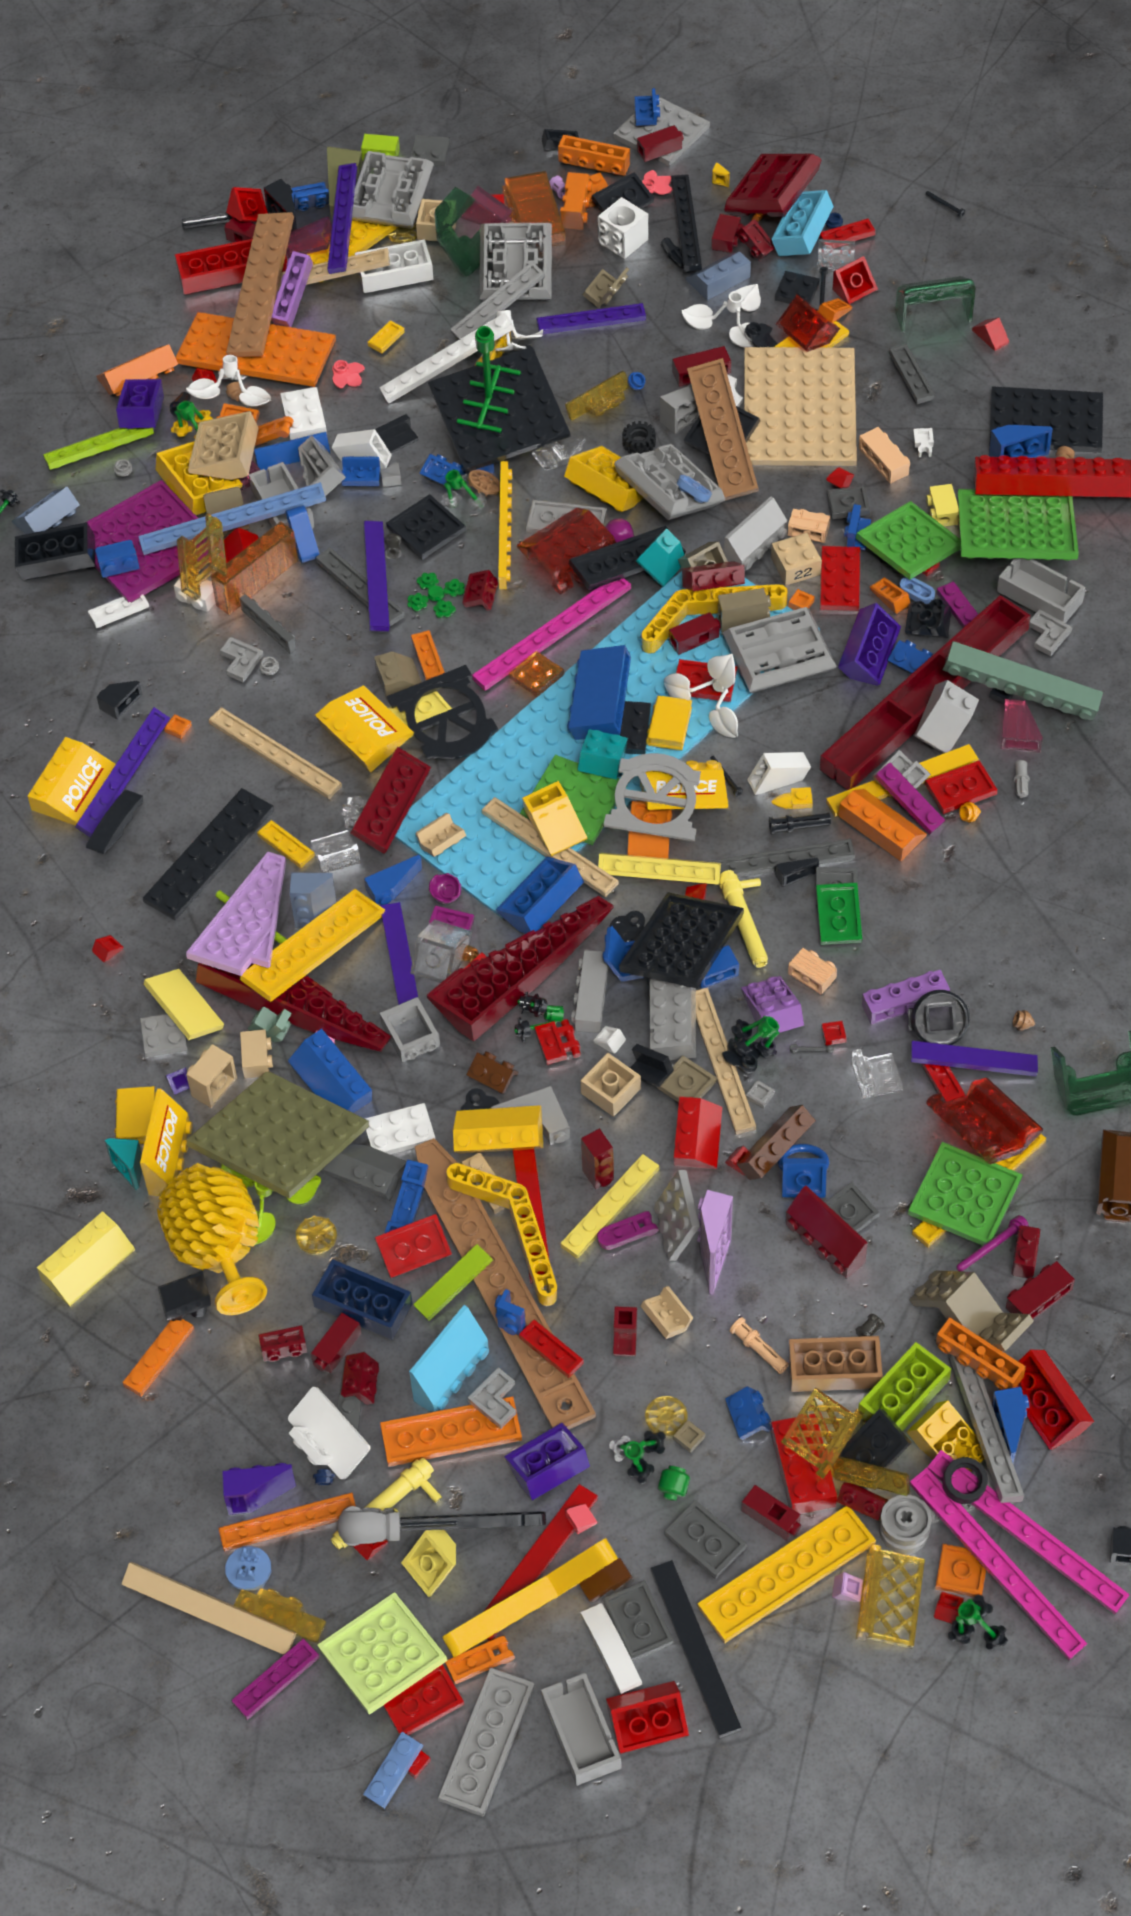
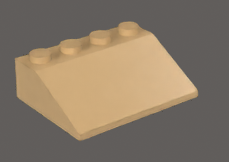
M251 411L199 422L188 467L189 473L230 480L248 476L259 429Z

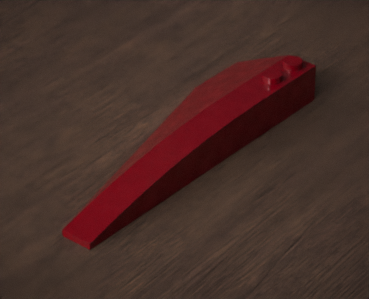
M600 896L576 907V911L572 913L566 912L560 915V919L553 923L549 921L543 924V928L538 931L532 930L505 944V948L488 953L489 956L481 961L477 959L471 962V966L464 970L463 968L456 970L426 995L427 999L458 1032L474 1042L518 1005L517 1001L520 1000L521 996H525L526 991L529 995L552 974L614 908V905Z
M198 963L197 983L258 1011L264 1006L278 1015L286 1009L291 1013L288 1021L297 1027L314 1033L323 1029L333 1039L379 1052L384 1049L391 1039L389 1034L372 1022L363 1020L360 1013L357 1011L352 1012L347 1008L346 1003L342 1000L337 1001L334 999L331 992L308 976H304L270 1002L242 982L239 975Z

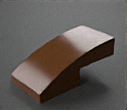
M618 1558L579 1583L589 1601L593 1603L611 1589L617 1590L633 1577L622 1559Z

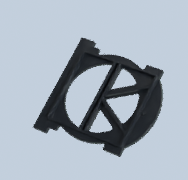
M467 665L387 696V700L392 708L397 707L399 712L405 711L408 727L414 732L413 735L424 744L421 746V750L426 759H458L469 756L482 748L492 733L498 731L494 720L486 718L485 708L479 696L468 687L471 684L468 678L472 674ZM445 688L456 690L470 699L468 703L421 722H416L415 708L420 698ZM473 710H476L477 713L476 724H472L459 717ZM448 720L470 732L460 740L453 742L445 741ZM439 724L437 740L432 739L423 732V730Z

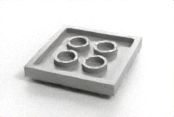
M678 1170L654 1207L655 1213L658 1214L659 1231L663 1235V1248L667 1252L668 1261H676L700 1228L686 1170Z

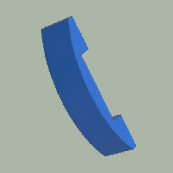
M407 1159L401 1178L402 1185L385 1233L414 1222L428 1172L427 1164Z

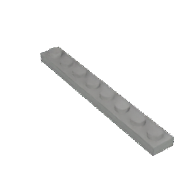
M951 1355L950 1361L1000 1503L1022 1502L1024 1493L983 1379L973 1368L963 1366L957 1361L956 1357Z

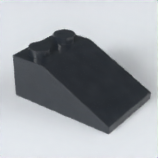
M279 179L264 187L268 214L292 212L294 220L290 238L295 243H298L296 216L292 198L293 190L289 184Z

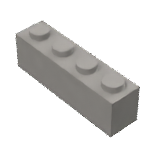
M584 950L583 958H579V970L582 971L581 975H577L576 988H579V993L574 995V1005H577V1008L572 1010L571 1022L575 1023V1031L600 1033L609 966L603 960V951Z

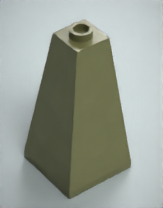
M327 147L331 219H333L339 165L356 163L357 181L363 163L362 151Z

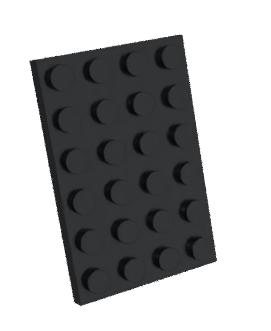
M992 386L989 446L991 431L998 427L1006 425L1050 426L1053 429L1050 450H1057L1061 446H1067L1078 452L1102 453L1103 392Z
M667 892L620 963V972L698 988L743 917L744 908Z

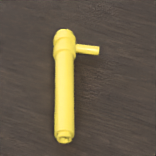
M724 871L720 874L719 883L723 896L729 905L744 908V914L738 923V928L753 965L757 968L764 967L768 963V956L743 897L744 888L760 886L761 881L759 878L739 881L738 876L733 871Z
M425 1458L416 1459L411 1464L412 1467L403 1470L398 1479L365 1507L379 1508L382 1511L385 1508H392L409 1492L415 1491L419 1487L437 1503L442 1496L427 1481L434 1472L432 1466ZM338 1530L332 1534L333 1537L330 1540L338 1550L341 1548L345 1549L348 1546L339 1536Z

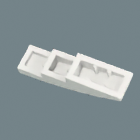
M600 1603L580 1612L585 1625L591 1633L592 1640L602 1657V1661L619 1692L622 1694L642 1685L639 1674L603 1604Z

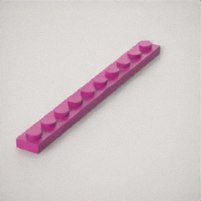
M622 578L596 588L472 675V680L486 691L631 590V584Z
M940 1450L927 1468L935 1477L942 1481L947 1466L954 1459ZM966 1468L957 1469L951 1478L954 1489L963 1494L974 1492L979 1484L978 1478ZM988 1485L979 1500L971 1503L1114 1615L1130 1594L1010 1502L1000 1503L997 1492Z
M925 1468L910 1481L909 1485L1068 1661L1087 1645L1086 1641L965 1508L946 1495L943 1484L928 1468Z

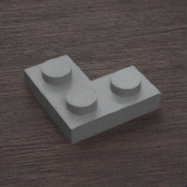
M1040 609L1030 619L1029 627L1042 634L1035 642L1034 648L1049 656H1052L1072 632V626Z
M232 637L220 649L222 656L234 660L226 670L227 676L243 683L264 656L262 650Z
M498 1367L468 1397V1402L502 1429L516 1415V1409L502 1399L515 1386V1380Z

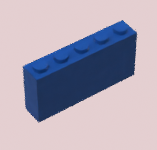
M625 645L581 650L580 659L577 660L576 685L572 692L571 717L567 724L568 731L572 733L575 740L585 739L589 729L620 735L631 663V655Z

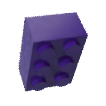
M125 379L116 408L119 428H156L164 401L161 379Z

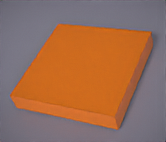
M943 1544L935 1590L971 1597L982 1595L986 1569L967 1548Z

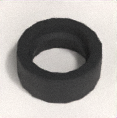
M969 1457L953 1460L944 1472L942 1478L943 1489L946 1495L954 1502L971 1504L979 1500L984 1494L988 1484L987 1472L984 1466L975 1459ZM968 1468L976 1473L979 1484L974 1492L963 1494L954 1489L951 1478L957 1469Z

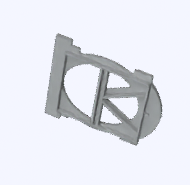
M649 753L638 755L631 759L621 758L619 773H623L615 789L617 809H612L611 814L605 815L604 827L694 842L697 829L692 828V822L688 820L695 808L696 793L694 785H699L701 771L693 770L683 761L665 754ZM661 771L672 775L673 778L656 794L645 772ZM638 776L646 792L628 790L626 786L631 779ZM678 783H681L687 798L683 799L666 795ZM624 798L683 807L684 810L677 818L670 822L652 824L636 818L628 810Z

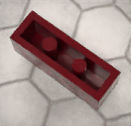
M725 346L673 358L672 372L678 386L691 384L687 368L722 358L727 374H731V359Z
M731 561L682 568L683 588L699 591L745 584L744 565Z
M599 1128L581 1138L582 1171L595 1190L608 1186L614 1180L613 1147Z
M1058 1261L1051 1266L1048 1264L1042 1268L1039 1275L1035 1278L1030 1277L1025 1281L1023 1287L1019 1290L1014 1289L1008 1294L1006 1309L1010 1313L1029 1314L1032 1319H1035L1072 1291L1075 1279Z

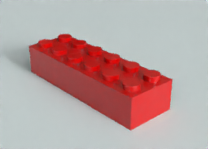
M252 239L175 254L184 295L242 283ZM285 255V260H284L282 272H285L286 269H287V256H286V255Z

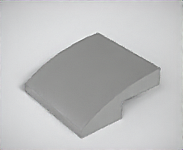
M899 750L872 778L883 787L874 776L890 762L915 789L931 774L917 761L913 763Z

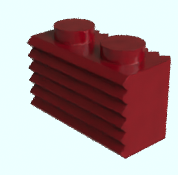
M725 214L719 215L712 236V250L732 253L734 247H738L739 236L737 232L743 226L741 224V217Z
M1023 1225L1019 1226L1011 1273L1013 1276L1028 1279L1034 1276L1041 1229Z

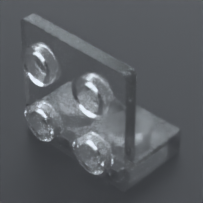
M820 239L818 268L839 269L854 261L855 242Z
M583 437L566 443L563 446L556 441L535 449L532 455L545 471L552 468L557 469L560 465H568L570 457L583 449L582 445L586 439Z
M348 830L311 841L321 873H329L361 863L357 843H353Z
M861 1049L852 1050L851 1065L862 1099L903 1091V1084L893 1054L867 1058L862 1055Z

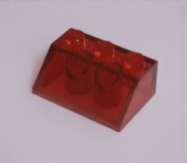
M796 295L776 322V325L807 352L829 344L840 330L836 324L799 295Z

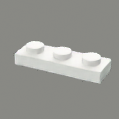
M141 595L139 599L132 603H128L124 597L89 610L88 614L95 627L99 628L149 607V604L144 595Z

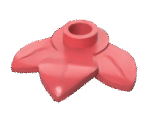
M654 170L644 175L642 182L651 194L664 195L673 191V188L669 186L671 176H657Z
M338 360L332 368L334 374L332 378L333 383L338 388H343L346 384L351 387H357L362 384L359 373L364 371L365 367L357 362L348 364L344 360Z

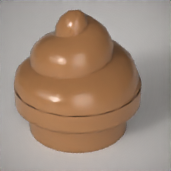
M232 382L226 386V394L232 400L239 402V395L243 392L239 382Z
M1018 1010L1013 1017L1012 1024L1017 1030L1024 1031L1035 1026V1021L1028 1011Z

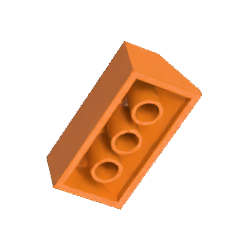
M167 344L105 371L96 377L109 395L115 394L119 396L121 395L125 379L158 378L157 374L161 372L167 374L173 371L174 366L178 365L170 345Z
M865 789L853 790L840 803L838 816L899 861H902L927 836V833Z

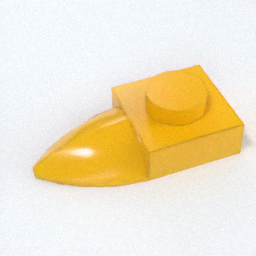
M811 787L791 788V792L777 796L771 803L785 809L812 808Z

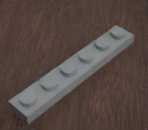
M532 261L450 329L451 333L460 340L497 317L496 311L505 310L544 278V272Z

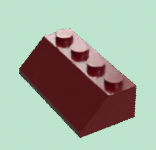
M805 1185L786 1211V1225L791 1231H796L806 1245H811L821 1259L827 1260L837 1274H842L847 1279L866 1263L868 1242Z

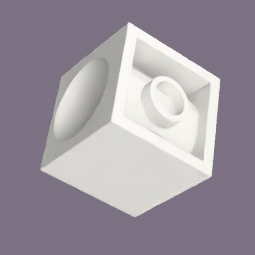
M621 197L598 216V242L616 255L625 259L648 241V213Z

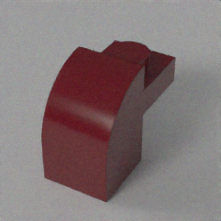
M615 1306L613 1356L636 1357L637 1307Z

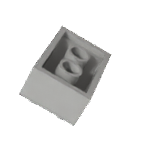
M948 680L936 684L914 736L943 754L951 751L972 718L979 699Z

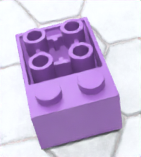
M781 976L770 977L767 980L753 982L741 987L755 1022L763 1016L773 1017L779 1024V1033L804 1026L801 1004Z

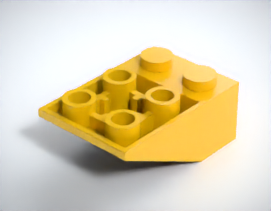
M559 781L522 798L524 810L551 856L587 840L583 827Z
M948 1400L937 1402L907 1431V1434L920 1450L932 1460L940 1450L944 1451L954 1460L961 1457H969L981 1463L985 1459L977 1435Z

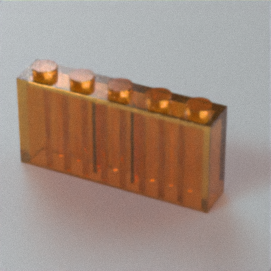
M546 171L504 178L505 186H502L504 197L507 196V208H511V221H515L514 223H552V247L565 245V229Z
M280 521L213 573L211 580L216 606L230 615L241 606L240 597L246 594L251 599L298 562L294 531Z

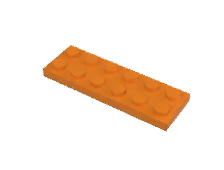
M513 1397L502 1398L516 1409ZM472 1405L380 1422L388 1467L411 1463L421 1458L431 1459L522 1441L517 1412L500 1429Z

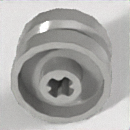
M909 1494L897 1495L889 1499L882 1509L879 1526L880 1537L885 1546L893 1552L900 1554H913L921 1550L928 1542L932 1516L929 1507L917 1496Z

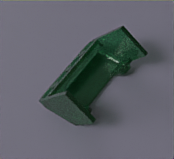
M455 187L435 209L436 238L458 272L464 276H469L480 265V229L470 239L466 235L458 237L452 228L475 201L472 196Z
M958 276L901 285L897 289L895 313L901 332L905 331L907 305L962 298L968 322H972L976 292L974 281Z
M1128 1031L1131 1049V1031ZM1051 1047L1055 1081L1065 1108L1070 1114L1078 1116L1131 1104V1051L1123 1052L1117 1057L1115 1071L1077 1078L1075 1070L1071 1066L1066 1065L1065 1056L1056 1047Z

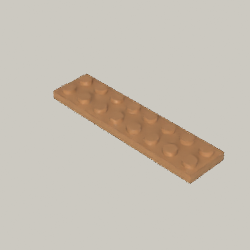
M723 358L687 368L718 486L723 491L725 501L758 492L757 481Z

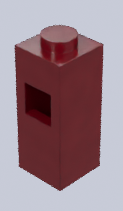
M673 125L638 137L637 152L646 162L681 150L682 141H684L683 133Z
M232 217L224 226L226 240L238 242L253 239L256 224L241 222Z
M708 612L669 629V642L677 654L680 655L719 638L720 622L717 618L713 617L711 612Z
M341 1313L311 1352L313 1365L318 1370H325L331 1374L362 1334L360 1323Z
M757 1485L753 1486L742 1501L741 1511L784 1540L787 1541L791 1535L795 1536L801 1528V1514Z

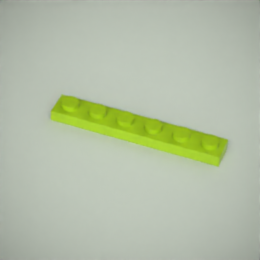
M118 428L43 454V457L50 470L56 469L68 463L94 456L97 453L112 450L114 447L129 444L140 438H146L154 434L153 428Z

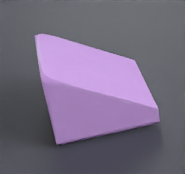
M845 1572L835 1576L832 1597L839 1600L861 1602L863 1579Z

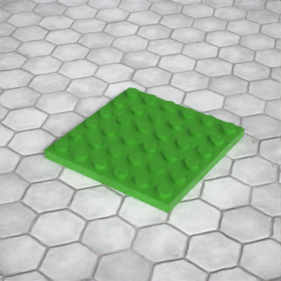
M958 489L961 557L1078 560L1079 552L1072 496L975 494V489Z

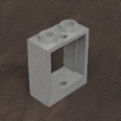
M418 997L380 1013L381 1025L385 1032L391 1036L390 1041L402 1062L415 1059L418 1055L431 1052L440 1046L439 1034ZM420 1016L429 1034L403 1045L394 1026Z

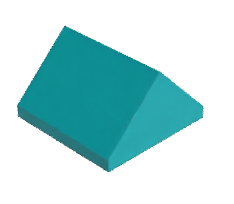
M106 1139L105 1144L111 1163L130 1185L137 1190L140 1186L142 1175L140 1165L142 1152L139 1141Z

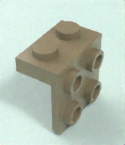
M626 267L617 280L602 269L582 295L598 308L603 303L607 305L629 277L626 274L629 268Z
M239 487L214 491L203 496L207 516L244 505ZM249 524L240 527L245 530L250 529ZM230 529L214 535L216 537H224L227 534L231 533L234 529Z

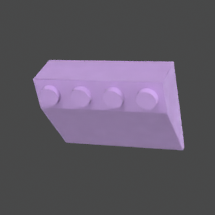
M707 1190L705 1198L701 1197L698 1205V1210H700L698 1215L700 1228L698 1229L697 1242H700V1252L709 1294L714 1295L732 1239L733 1196Z

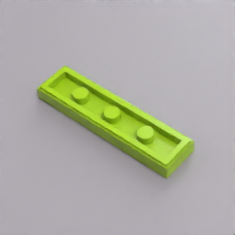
M476 1244L413 1304L414 1307L430 1321L483 1271L493 1259Z

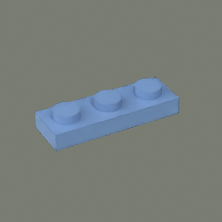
M401 1732L363 1795L381 1807L386 1808L424 1745Z

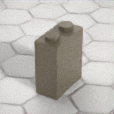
M764 588L718 595V620L721 625V635L729 628L770 617L768 608L771 607L770 596L765 594Z

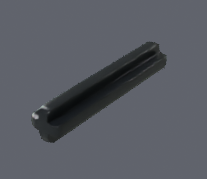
M223 212L183 218L182 227L183 229L227 223L232 219V216Z

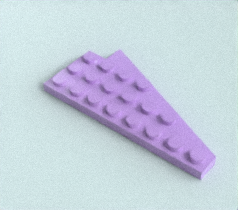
M267 852L188 949L186 952L187 959L239 976L243 975L251 963L266 968L270 967L286 867V858L284 856Z

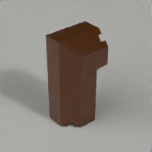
M1103 1129L1096 1213L1098 1215L1103 1213L1104 1219L1107 1221L1121 1223L1131 1221V1132Z

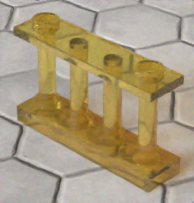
M208 513L205 515L206 528L192 540H188L184 536L177 539L181 592L195 601L201 597L200 584L215 571L223 576L227 575L222 522ZM207 537V541L197 548L196 546ZM208 550L209 553L198 561V558ZM210 562V566L199 575V571Z

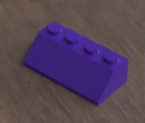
M877 603L859 609L838 668L850 679L876 686L881 683L888 659L901 628Z

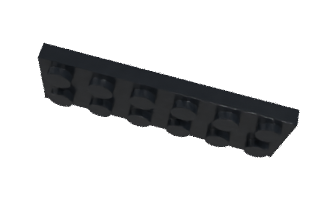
M665 525L571 558L569 565L588 590L645 571L636 560L667 526Z

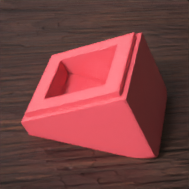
M586 1504L566 1510V1517L577 1534L598 1523Z

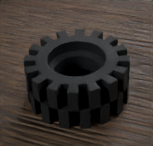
M635 421L632 422V425L627 424V428L624 427L622 432V444L625 451L628 450L629 454L632 452L633 454H642L643 452H649V450L653 451V447L656 446V433L652 425H648V422L641 424V421H638V424ZM640 436L644 437L645 439L635 440L633 438Z

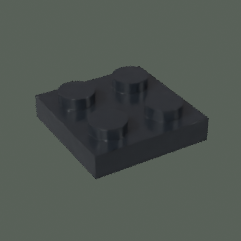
M785 271L775 293V301L809 308L819 286L820 278Z

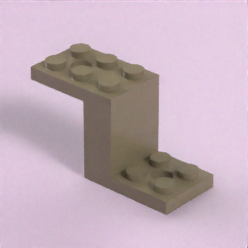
M936 1270L929 1275L924 1285L916 1288L915 1294L909 1299L913 1306L939 1308L947 1320L949 1317L1001 1351H1006L1034 1322L1029 1314L1003 1313L975 1272Z

